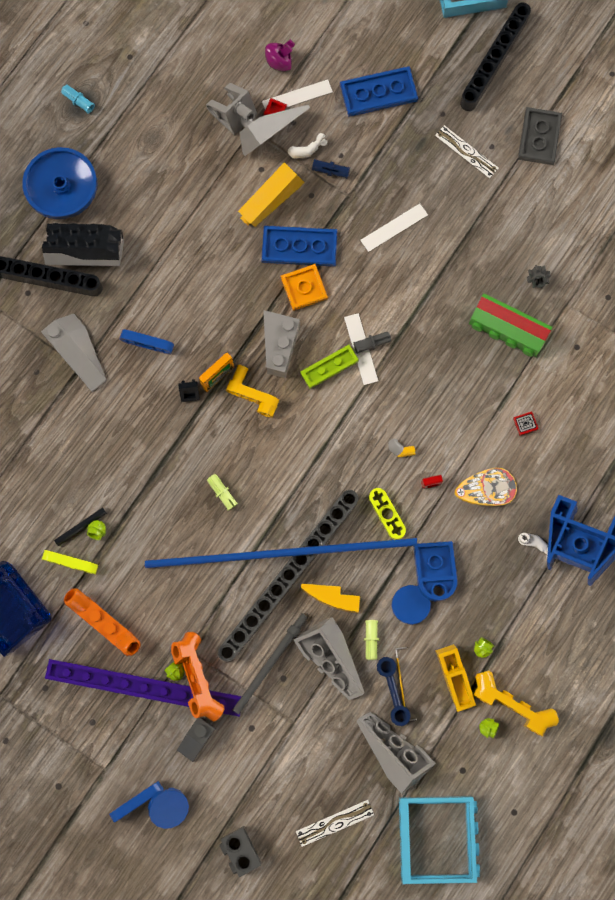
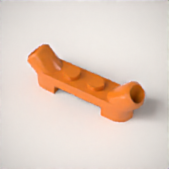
M73 588L66 593L64 604L115 645L123 654L133 656L138 652L141 643L135 635L97 605L90 597L77 588Z
M187 632L182 641L172 643V657L175 665L183 664L193 694V698L188 702L193 717L200 718L205 716L214 722L222 716L225 710L224 705L213 699L210 695L208 681L204 677L202 664L196 654V650L201 642L200 636L195 632Z

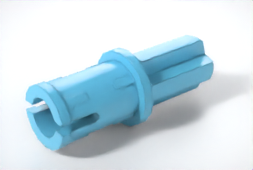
M69 85L62 87L61 93L70 99L73 105H78L88 114L93 111L95 104L85 98L83 93H78Z

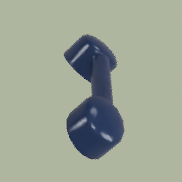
M383 657L377 663V671L380 675L386 677L394 704L391 720L397 726H404L410 721L411 714L407 707L402 706L394 679L397 665L392 658Z

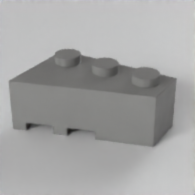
M263 310L267 374L286 378L300 328V319Z

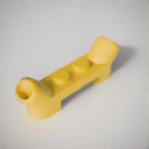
M491 671L476 674L475 678L478 687L473 696L482 702L492 705L494 700L498 701L526 718L527 721L524 727L543 737L547 728L558 725L559 718L556 710L550 708L533 712L530 710L531 706L523 701H520V703L513 700L514 696L505 690L503 692L498 691Z

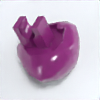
M290 39L285 44L269 43L266 45L265 57L268 65L278 71L291 70L292 59L290 52L293 50L292 47L295 46V43Z

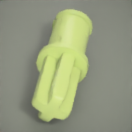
M216 474L207 479V482L217 494L216 497L220 498L228 511L238 504L228 491L229 488L224 486Z
M366 620V638H364V641H366V659L376 660L377 641H379V638H377L378 621Z

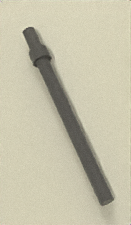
M301 613L294 625H290L284 639L232 709L236 714L239 715L293 638L299 635L301 632L300 628L308 619L305 614Z

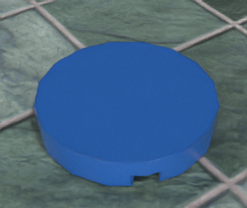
M414 585L404 586L396 591L391 604L395 617L399 621L410 625L423 621L429 614L431 606L430 600L421 594L418 586Z
M175 788L158 791L148 804V813L151 821L157 827L163 829L178 826L185 820L189 809L186 796Z

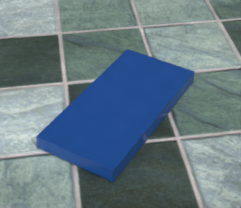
M410 66L340 82L348 117L418 101Z
M264 226L262 263L316 264V266L335 267L337 229Z

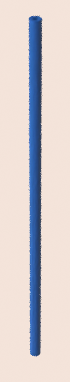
M417 538L146 560L145 568L418 546Z

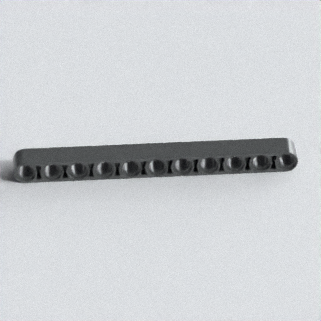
M353 490L344 491L299 548L308 547V543L312 540L317 541L319 546H325L357 506V493ZM346 496H352L355 499V502L353 504H347L345 503L344 498ZM336 510L341 511L343 517L335 519L332 513ZM324 525L331 528V532L327 535L320 532V528ZM318 554L302 555L307 558V562L304 565L296 563L298 556L290 558L220 646L218 656L221 660L232 662L239 655ZM292 571L295 577L290 581L286 580L284 573ZM280 586L283 590L282 594L274 596L271 593L272 588ZM267 601L270 603L268 611L264 612L259 609L261 602ZM256 617L258 619L257 625L249 627L247 625L248 618ZM238 632L245 634V640L241 643L235 641V635ZM227 647L233 651V655L228 659L222 655V651Z

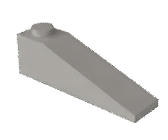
M309 105L261 116L255 121L251 118L243 124L245 128L239 132L243 155L249 154L310 108Z
M74 313L54 320L41 331L47 341L92 393L107 381L87 329Z
M333 617L317 623L294 639L303 656L308 661L311 659L319 667L317 670L323 674L325 672L332 679V684L348 700L365 693L343 633Z
M369 712L356 721L387 778L401 794L416 784L436 764L418 745L414 747L405 740L407 737L394 733L390 730V725L373 713Z

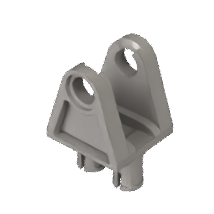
M229 83L224 89L228 91L227 95L233 102L225 106L217 101L210 100L206 107L222 125L235 135L244 127L243 124L251 118H255L257 111L249 92Z

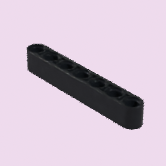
M521 2L516 5L463 91L460 102L463 110L472 111L476 108L526 26L531 12V7L527 3Z
M0 256V267L6 265L5 269L0 270V278L88 296H98L103 290L99 278L93 274ZM24 268L21 274H17L19 269ZM38 272H43L40 277H35ZM55 276H61L58 281H53ZM74 279L79 280L77 284L71 285ZM97 283L95 288H89V285Z

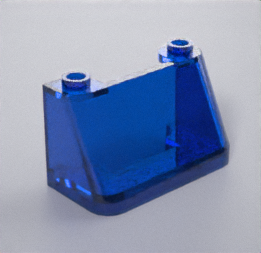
M1 561L0 653L3 657H6L44 628L52 618L49 611L14 566L7 561Z

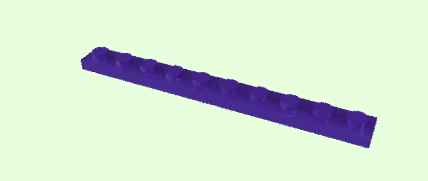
M49 659L45 679L187 707H189L188 702L193 698L190 686ZM209 690L211 697L224 705L225 710L223 714L240 717L241 712L238 715L232 709L242 696Z

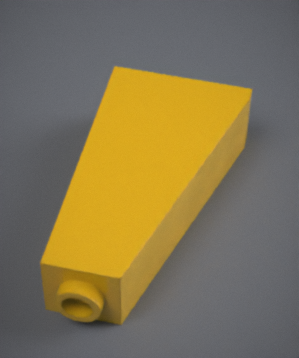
M284 162L238 211L242 215L240 219L246 225L251 224L256 227L305 182Z

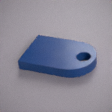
M453 542L421 543L418 546H413L417 584L421 594L425 598L436 602L444 601L451 597L457 587ZM440 586L444 594L442 596L435 595L433 588Z

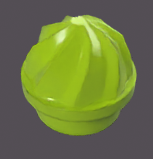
M93 521L87 527V535L92 539L101 540L106 534V526L102 521Z
M480 637L478 641H475L474 652L478 657L486 658L492 654L494 645L485 638Z
M174 662L164 670L167 673L166 677L173 681L181 680L185 673L183 664L175 665Z
M493 718L484 719L479 724L480 733L486 738H495L499 723L495 722Z

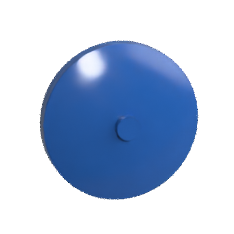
M63 147L51 148L38 154L28 164L23 175V191L30 206L39 214L51 219H67L82 213L92 203L97 191V176L91 162L80 152Z

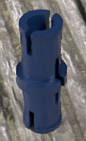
M314 159L312 171L327 173V176L335 175L348 179L350 167L336 165L332 161L328 163Z

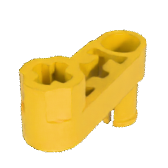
M237 365L234 376L229 381L226 391L237 397L259 404L257 413L273 418L279 399L243 385L249 369L245 366Z

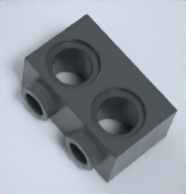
M244 826L221 838L222 843L219 845L223 854H228L231 860L229 866L233 874L237 873L241 877L262 865ZM231 838H238L240 840L239 848L234 849L230 846L229 841ZM240 857H247L250 860V865L248 867L240 866Z

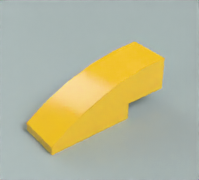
M301 584V590L320 603L345 612L359 613L360 596L340 595L341 587Z
M453 644L435 650L457 712L476 706L457 647Z

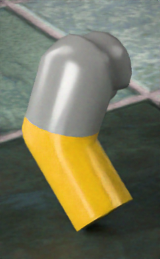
M397 439L389 440L388 448L397 457L416 455L414 446L403 447Z

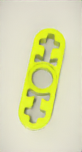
M373 489L370 492L369 501L388 535L394 540L402 539L406 533V528L389 497L383 489ZM374 493H377L378 495L382 494V503L384 504L385 502H387L388 505H384L380 509H378L377 507L380 506V503L378 500H373V498L375 497ZM390 509L393 512L392 518H383L382 511ZM395 518L397 519L394 522L395 526L402 529L399 536L396 533H392L394 530L392 524L390 526L386 524L391 523Z
M44 550L42 556L44 561L96 575L98 569L97 564Z

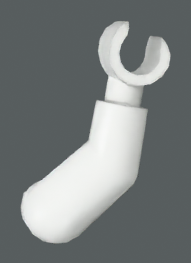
M320 133L316 141L310 143L307 147L291 146L288 149V154L294 159L310 157L320 145H327V140H322L325 134Z
M521 533L519 535L518 541L520 544L538 548L546 554L547 558L548 544L538 535Z

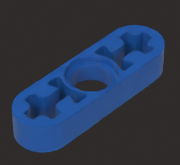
M126 329L122 330L119 338L125 343L164 354H172L174 344L170 341Z
M157 781L109 814L114 823L151 799L158 791L164 790V788Z

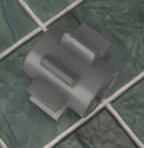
M535 265L532 270H528L529 276L527 281L528 283L532 282V288L542 289L543 286L549 284V277L551 275L550 271H546L545 265Z

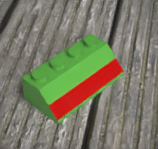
M484 293L469 322L473 329L480 332L484 331L495 340L500 339L506 342L507 346L518 348L530 357H537L552 329L551 326Z

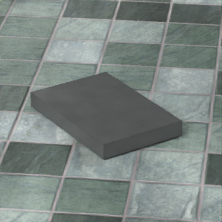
M526 107L518 160L554 165L562 113Z

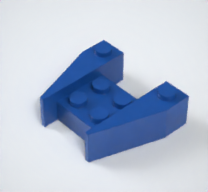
M558 495L550 516L547 555L548 569L551 570L555 559L590 572L588 585L591 586L615 560V516L608 532L605 533L574 521V516L578 510L577 501Z

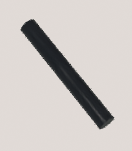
M102 507L56 538L54 541L57 546H60L88 527L91 522L107 514Z

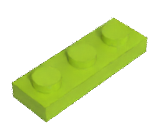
M347 345L300 371V374L309 389L358 363L359 359L351 346Z

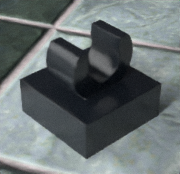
M192 379V382L185 383V380H183L181 383H178L181 402L200 400L198 382L195 379Z

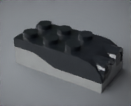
M47 224V241H43L42 244L45 265L120 266L124 246L122 229L104 224Z

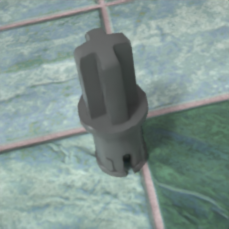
M383 332L375 336L369 335L368 338L353 342V345L358 354L371 348L374 350L377 346L391 342V336L389 332Z

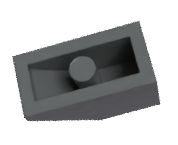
M197 718L177 751L193 762L216 728L203 718Z

